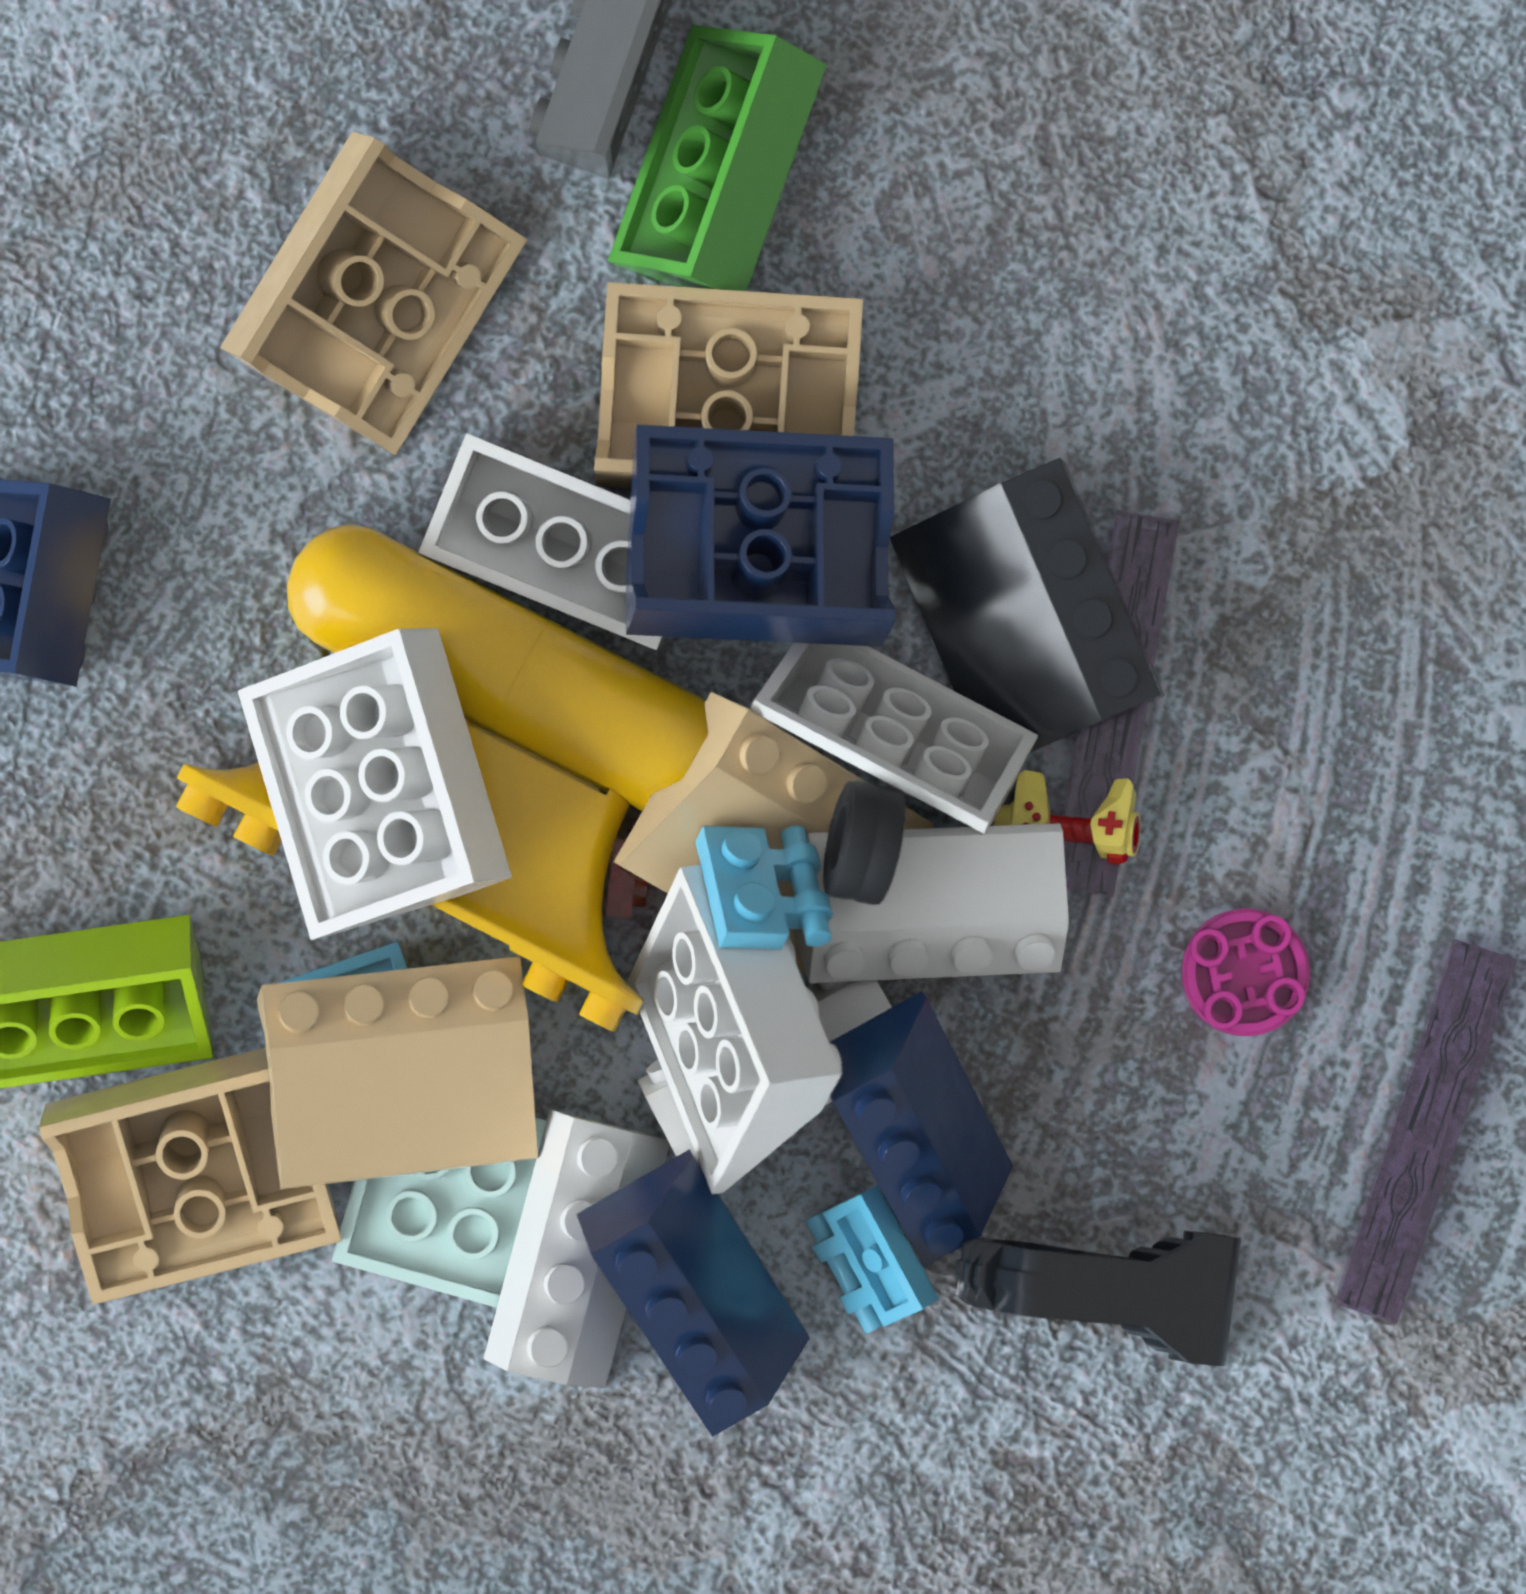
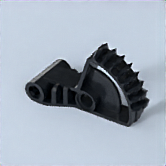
M1184 1230L1183 1239L1165 1237L1156 1242L1152 1248L1140 1246L1132 1250L1128 1257L1025 1241L973 1238L963 1243L961 1258L957 1259L955 1279L958 1280L956 1296L967 1305L1013 1315L1121 1325L1129 1334L1141 1336L1143 1341L1152 1349L1168 1353L1169 1359L1190 1364L1225 1366L1241 1238Z

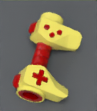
M1029 770L1022 771L1017 778L1014 802L1010 805L1003 804L994 820V826L1060 823L1063 830V841L1095 844L1100 858H1106L1110 864H1123L1129 857L1136 856L1140 841L1141 823L1139 813L1134 812L1136 791L1128 778L1116 779L1113 782L1106 799L1092 818L1084 819L1083 817L1074 816L1071 818V816L1061 815L1059 817L1058 815H1051L1045 777L1040 772Z

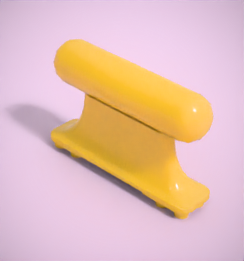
M356 524L330 527L309 540L293 562L287 581L288 609L297 628L314 643L333 653H337L397 629L438 628L512 878L459 897L432 904V906L508 944L510 951L532 961L521 983L522 986L557 1003L569 981L590 991L578 1015L611 1032H615L626 1010L638 1015L644 999L617 972L606 945L603 932L602 902L604 881L610 855L629 806L631 805L643 811L653 793L684 778L708 736L704 704L706 699L459 572L418 553V551L375 529ZM259 762L246 767L227 770L209 769L187 763L181 767L176 778L186 783L187 786L176 808L203 822L218 827L228 806H231L244 813L233 837L266 854L275 856L282 840ZM602 790V791L606 792L607 795H604V794L600 793L599 791Z

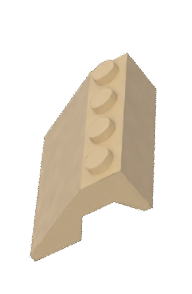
M352 131L220 348L284 389L396 455L528 239L468 199L436 183L397 157L378 139Z
M607 282L598 440L594 465L595 485L599 487L631 489L634 437L637 424L854 436L863 299Z
M710 692L704 703L708 736L684 778L652 794L615 858L614 863L668 894L680 867L700 865L695 841L703 826L765 828L769 849L783 850L780 835L787 827L802 826L805 828L806 833L829 832L838 798L848 781H865L753 711ZM905 806L904 829L933 828V823ZM777 881L781 897H795L791 882ZM789 929L790 934L788 937L794 946L796 966L799 971L806 974L795 937V929Z
M520 956L262 985L257 1002L264 1029L270 1076L271 1117L280 1190L537 1159L538 1149L529 1019L525 989L521 985L523 974Z
M266 1047L45 1104L39 1124V1131L42 1140L53 1152L67 1197L71 1236L93 1305L342 1241L330 1184L280 1190L271 1117L270 1076Z

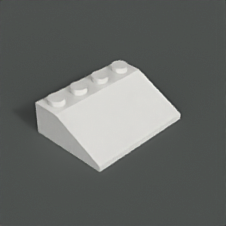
M438 628L397 629L238 691L311 940L320 939L459 897L512 878Z
M793 643L750 708L751 711L982 833L993 823L1039 736L869 646Z
M701 865L680 867L627 982L644 999V1003L639 1011L711 1193L717 1194L729 1189L822 1111L842 1074L841 1060L837 1048L828 1042L820 1023L816 998L811 990L806 989L796 966L795 950L790 938H787L782 950L719 948Z

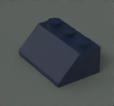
M0 480V676L77 687L79 671L85 658L84 643L91 606L97 593L96 578L102 545L108 533L107 518L111 498L52 483Z

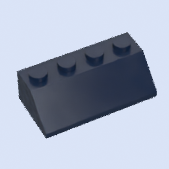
M920 991L829 1043H832L838 1050L842 1072L830 1098L925 1268L959 1249L963 1243L981 1236L1013 1168V1164L923 991Z
M690 1149L576 1214L591 1256L712 1437L769 1405L810 1337L718 1193H711L703 1170Z

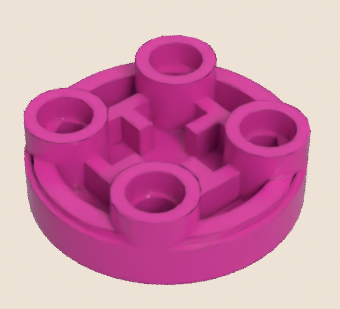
M1235 909L1212 917L1195 931L1183 953L1181 982L1189 1005L1206 1024L1226 1034L1256 1036L1279 1028L1290 1020L1303 1006L1309 987L1310 965L1303 942L1283 918L1265 911Z

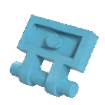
M790 826L784 829L780 835L783 850L769 849L765 828L702 827L695 842L719 948L782 950L790 934L789 929H803L805 942L809 946H822L831 940L828 922L832 919L833 912L827 893L820 891L817 874L820 872L821 863L816 847L808 842L805 828L802 826ZM777 881L791 882L795 897H781Z
M878 1184L805 1220L816 1241L811 1246L820 1263L827 1261L844 1293L839 1296L847 1314L855 1313L865 1334L882 1325L883 1327L916 1313L939 1300L926 1275L925 1269L917 1259Z

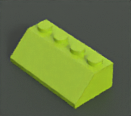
M190 915L0 941V1089L214 1058L202 962Z

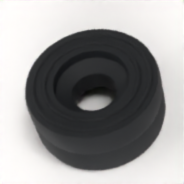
M848 781L838 798L832 816L825 848L823 886L827 895L845 900L852 899L869 905H879L884 900L891 886L902 846L905 826V798L903 792L895 788L874 786L862 781Z

